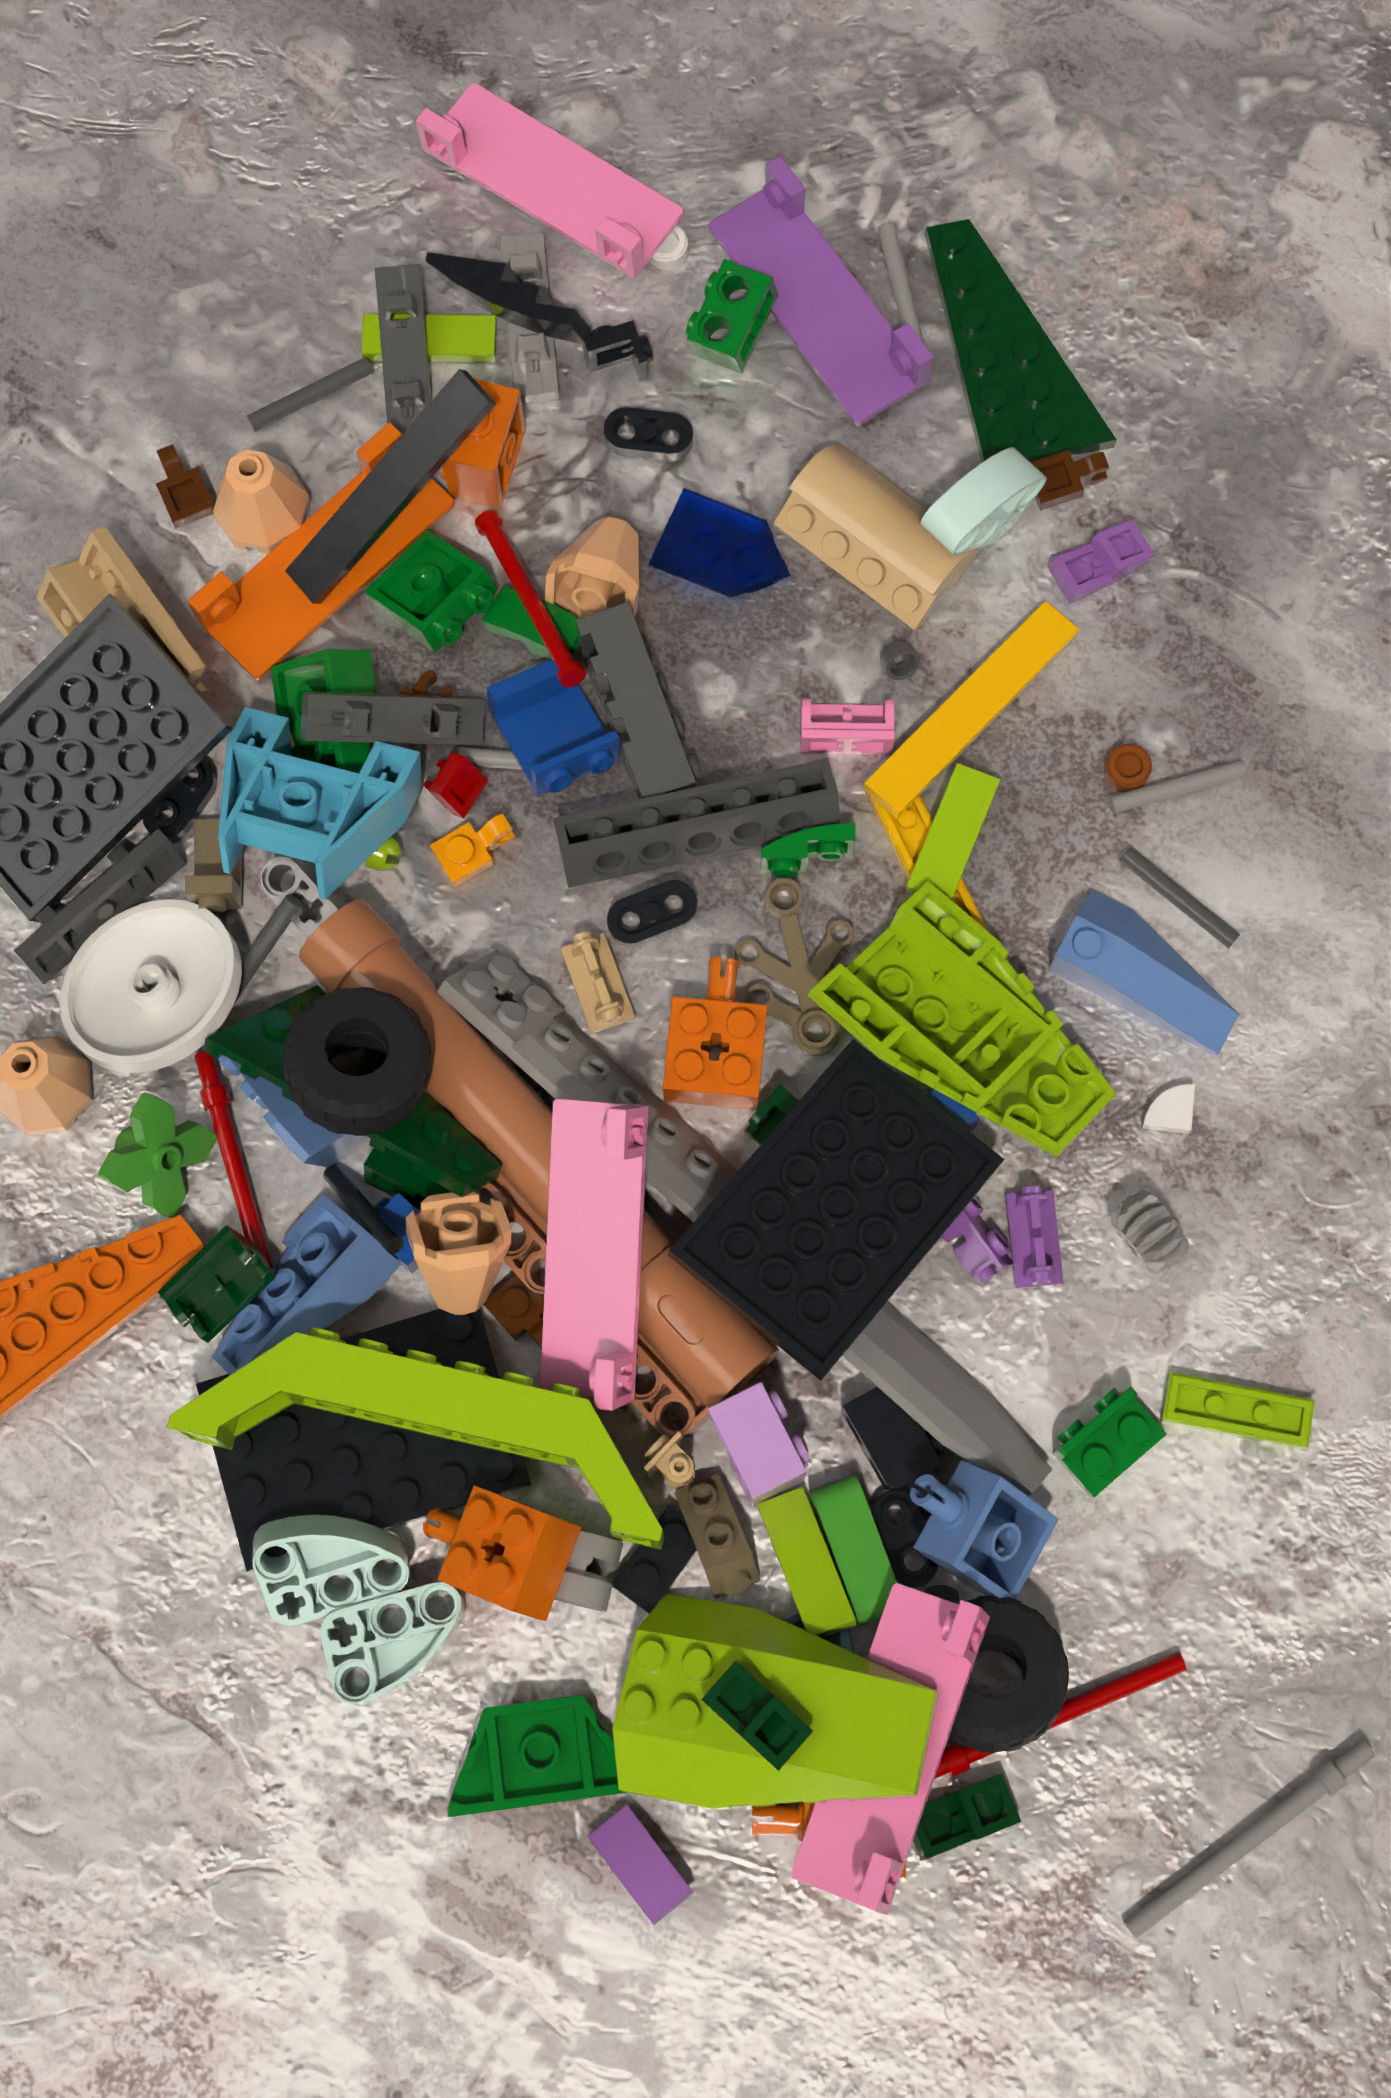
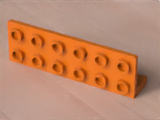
M390 422L356 451L361 472L309 517L298 530L291 533L235 584L220 571L187 601L196 622L254 680H262L271 671V666L281 663L396 560L418 537L454 508V499L431 478L321 604H313L285 572L294 559L402 436Z

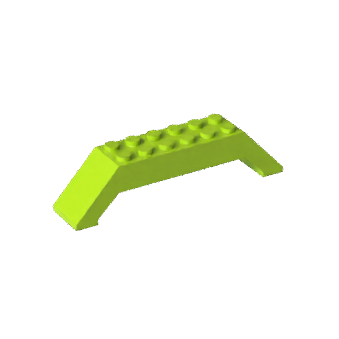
M311 1328L310 1335L295 1332L172 1413L167 1424V1428L184 1439L232 1450L236 1437L289 1406L298 1404L579 1469L612 1519L610 1532L613 1539L662 1550L664 1541L663 1529L589 1399H585L581 1395V1389L554 1383L552 1391L537 1388L533 1384L534 1379L524 1375L505 1372L502 1380L489 1377L488 1374L484 1373L485 1368L476 1364L456 1361L455 1368L445 1367L436 1362V1356L428 1353L408 1350L406 1357H402L388 1351L389 1346L380 1342L359 1339L358 1346H354L340 1340V1335L335 1332Z

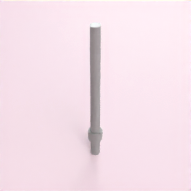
M1361 1740L1335 1761L1331 1762L1327 1759L1312 1771L1314 1777L1123 1921L1135 1939L1326 1793L1331 1797L1346 1786L1347 1782L1345 1779L1375 1757L1370 1746L1364 1740Z

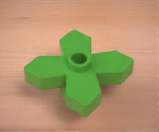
M144 1092L129 1116L132 1126L125 1128L117 1136L114 1149L108 1153L98 1171V1177L125 1192H129L141 1185L142 1204L158 1214L173 1218L187 1195L180 1168L206 1161L217 1137L216 1134L204 1126L190 1120L175 1127L174 1107L159 1097Z

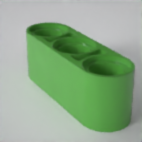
M852 1474L811 1489L809 1494L856 1622L860 1627L881 1619L892 1586L897 1581L856 1474Z

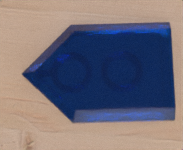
M685 488L682 490L648 564L650 569L728 600L737 599L791 578L785 561L782 560L774 542L767 520Z

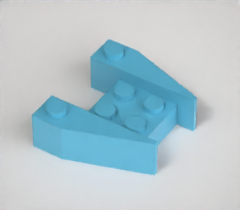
M245 707L227 739L218 831L223 872L231 873L245 845L312 862L316 866L318 896L326 900L406 823L422 790L420 752L375 741L358 774L293 757L289 719Z

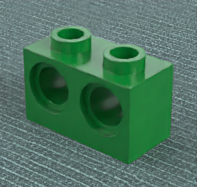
M724 259L718 272H712L708 278L704 291L706 298L700 311H695L691 315L686 328V337L695 356L742 374L779 294L772 277ZM739 289L748 290L743 299L739 301L728 300L734 291ZM719 329L729 330L728 335L723 340H710L711 335Z

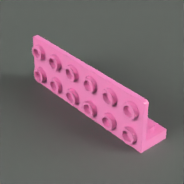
M476 83L469 85L446 115L439 116L425 108L416 119L423 151L633 279L638 276L684 216L683 208Z
M559 1098L553 1101L540 1388L552 1391L554 1383L581 1389L582 1396L594 1398L593 1408L612 1411L635 1400L648 1105Z
M898 1583L892 1586L867 1659L938 1692L917 1796L853 1801L835 1799L825 1800L824 1803H815L791 1871L793 1879L873 1911L888 1915L990 1616L980 1606L963 1600L958 1605Z

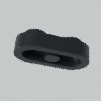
M623 407L614 410L606 418L604 438L607 447L617 455L673 462L683 459L691 451L693 446V429L688 419L678 413ZM623 432L634 434V437L630 440H623L619 436ZM668 437L678 439L675 445H667L663 441Z
M202 759L189 772L198 774V778L194 783L186 784L183 782V778L143 818V824L150 835L159 829L171 843H175L188 834L217 788L216 776L208 762ZM165 810L173 811L170 820L165 822L158 820L161 812Z
M668 880L615 902L608 912L607 927L609 933L618 943L634 946L687 925L695 916L697 910L696 894L685 882ZM670 898H677L682 902L683 908L680 912L673 914L665 909V902ZM625 916H636L640 922L639 926L632 931L624 929L621 921Z
M888 1491L880 1495L871 1508V1514L898 1584L910 1588L922 1587L935 1576L938 1565L913 1548L925 1527L920 1509L911 1500L910 1495L905 1492ZM897 1506L904 1511L905 1519L902 1523L892 1524L888 1521L886 1512L890 1507ZM917 1553L921 1556L923 1565L920 1570L911 1571L905 1566L904 1559L907 1554Z

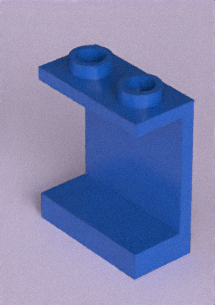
M553 659L487 687L489 712L536 797L547 792L556 793L570 786L573 781L591 773H603L610 769L614 763L620 761L618 734L616 731L608 734L605 732L579 684L570 688L561 685L557 678L559 670Z

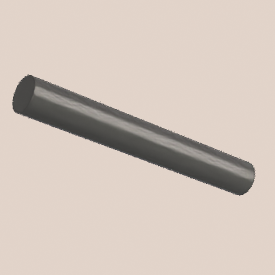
M364 357L247 415L248 421L254 432L373 374L372 366L367 357Z
M1132 847L1119 860L1120 863L1228 949L1240 936L1236 930Z
M287 894L241 960V984L235 1003L301 908L302 903L295 896Z

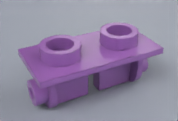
M1027 1186L1022 1188V1192L1005 1193L1015 1288L1063 1285L1053 1190H1041V1186Z
M974 1197L942 1236L947 1243H950L963 1234L967 1241L953 1252L971 1279L977 1277L979 1282L983 1284L997 1274L992 1267L993 1265H996L998 1269H1002L1013 1264L1008 1256V1253L1011 1251L1008 1242L996 1228L989 1229L979 1215L983 1212V1208L978 1199Z

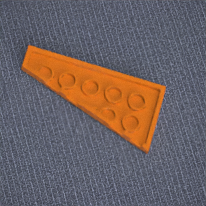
M182 1215L127 1234L125 1238L98 1248L94 1246L78 1252L77 1256L55 1264L51 1262L0 1281V1421L160 1296L158 1291L205 1246Z

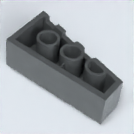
M629 602L576 620L580 656L610 731H616L619 736L620 756L637 798L643 799L696 787V781L701 779L699 767L692 753L686 755L680 741L685 738L682 725L676 712L670 714L665 701L668 698L665 683L660 672L655 673L650 661L652 654L644 633L639 631Z

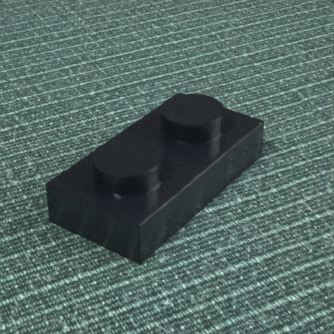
M669 1504L657 1520L664 1534L662 1550L639 1545L612 1582L614 1589L648 1614L651 1613L670 1590L697 1552L683 1514Z

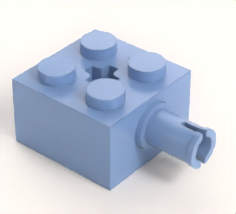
M962 1460L947 1487L929 1474L922 1475L916 1479L914 1483L927 1491V1494L924 1495L911 1487L910 1498L916 1505L930 1512L931 1516L913 1548L976 1591L987 1596L993 1595L998 1598L1009 1597L1016 1599L1059 1519L1001 1476Z

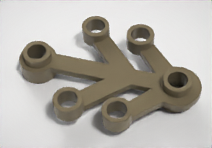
M780 878L768 886L765 895V905L768 912L779 919L790 967L765 953L760 944L754 940H744L737 945L735 960L739 961L740 969L745 971L757 970L797 994L801 1012L774 998L772 990L764 984L752 985L746 992L745 1003L753 1004L750 998L755 993L765 994L768 997V1002L765 1004L767 1005V1015L793 1030V1040L797 1048L810 1056H822L834 1049L839 1040L840 1029L837 1021L807 995L823 979L840 951H844L852 945L854 929L845 920L831 922L826 930V939L809 964L797 916L802 907V889L795 881L788 878ZM785 895L790 897L793 903L788 908H780L775 903L776 898ZM836 929H843L848 933L849 937L846 941L837 942L831 937V933ZM745 949H753L758 957L753 962H746L741 959L740 954ZM811 1027H819L824 1031L825 1036L821 1040L814 1041L808 1037L807 1031Z

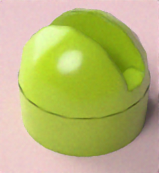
M390 837L366 860L365 867L377 871L393 869L399 864V861L390 855L402 854L400 844Z

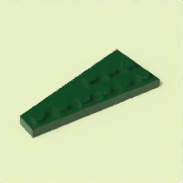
M970 219L926 227L925 238L981 463L1010 447L1017 449L1030 462L1069 450L1071 456L1114 448L1117 439Z
M318 985L206 1037L203 1051L217 1059L221 1055L230 1058L241 1065V1073L254 1080L259 1076L282 1088V1096L294 1102L289 1093L284 1074L283 1054L286 1036H288L291 1024L298 1013L300 1014L308 1006V1003L319 996L326 995V993ZM352 1047L337 1054L330 1064L337 1071L344 1074L363 1076L377 1070L383 1065L385 1059L378 1052L369 1048ZM427 1091L424 1098L418 1103L416 1110L407 1119L405 1118L387 1131L367 1136L370 1138V1146L382 1153L390 1149L412 1162V1170L462 1198L497 1179L502 1167Z

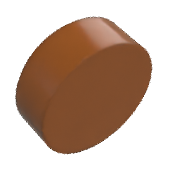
M1122 744L1115 747L1109 753L1104 765L1106 781L1112 788L1120 792L1143 787L1147 783L1152 771L1150 756L1143 748L1134 744Z

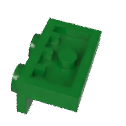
M1132 1387L1128 1388L1123 1394H1120L1116 1388H1113L1093 1406L1099 1413L1093 1420L1084 1426L1078 1419L1056 1438L1062 1446L1053 1455L1091 1499L1096 1497L1167 1435L1135 1398L1138 1393Z

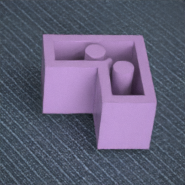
M762 1382L708 1408V1416L730 1458V1465L752 1508L757 1506L758 1503L769 1500L804 1482L807 1473L805 1468L809 1466L810 1458L798 1434L789 1438L781 1422V1419L788 1415L775 1389L767 1393Z

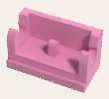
M802 698L800 754L892 755L895 740L894 700H885L883 705L811 704L810 698Z

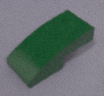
M736 1660L701 1699L778 1771L813 1732L809 1726Z
M1003 1773L926 1802L913 1839L921 1861L1022 1822Z

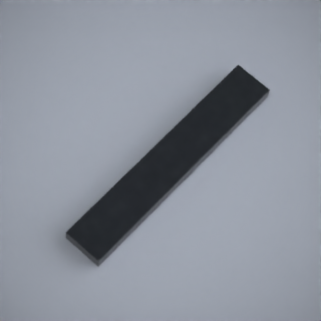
M459 369L285 570L313 604H321L496 405L468 371Z

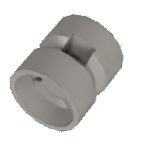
M580 1531L554 1600L607 1612L613 1584L608 1579V1574L617 1571L623 1543L601 1535Z

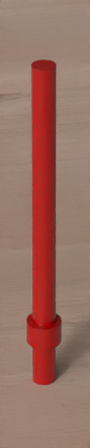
M204 1051L194 1055L203 1087L199 1094L204 1111L210 1112L244 1237L256 1244L270 1267L273 1268L228 1108L232 1104L226 1084H221L214 1057Z
M1177 1652L1065 1700L1058 1717L1047 1731L1187 1671L1182 1656ZM955 1742L945 1746L934 1779L948 1773L951 1777L968 1771L970 1770L969 1764L992 1755V1753L978 1752V1750L963 1747Z

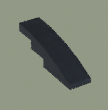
M427 252L425 261L443 281L472 303L509 323L533 332L544 333L547 337L587 345L591 328L577 310L556 306L541 286L522 284L505 263Z

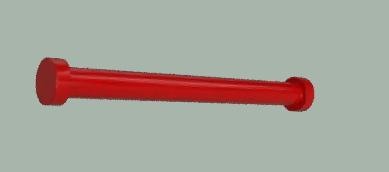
M495 510L482 512L475 519L474 525L480 535L486 536L557 666L559 682L566 688L580 684L586 677V671L580 662L574 661L501 528L503 524L502 518Z

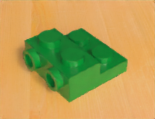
M426 530L364 592L372 604L397 620L408 635L436 653L443 645L450 646L460 638L462 625L474 613L482 614L491 607L494 599L493 594L497 591V588L483 566L429 530Z

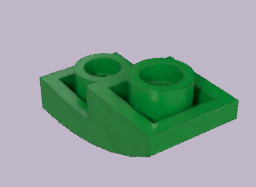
M503 586L481 620L487 632L522 641L530 653L552 659L515 589ZM541 599L569 652L573 655L579 645L576 620L580 618Z
M839 823L804 829L770 843L761 849V872H770L771 876L777 878H792L797 876L798 872H807L808 855H817V858L825 861H837L844 859L845 855H853L855 823Z

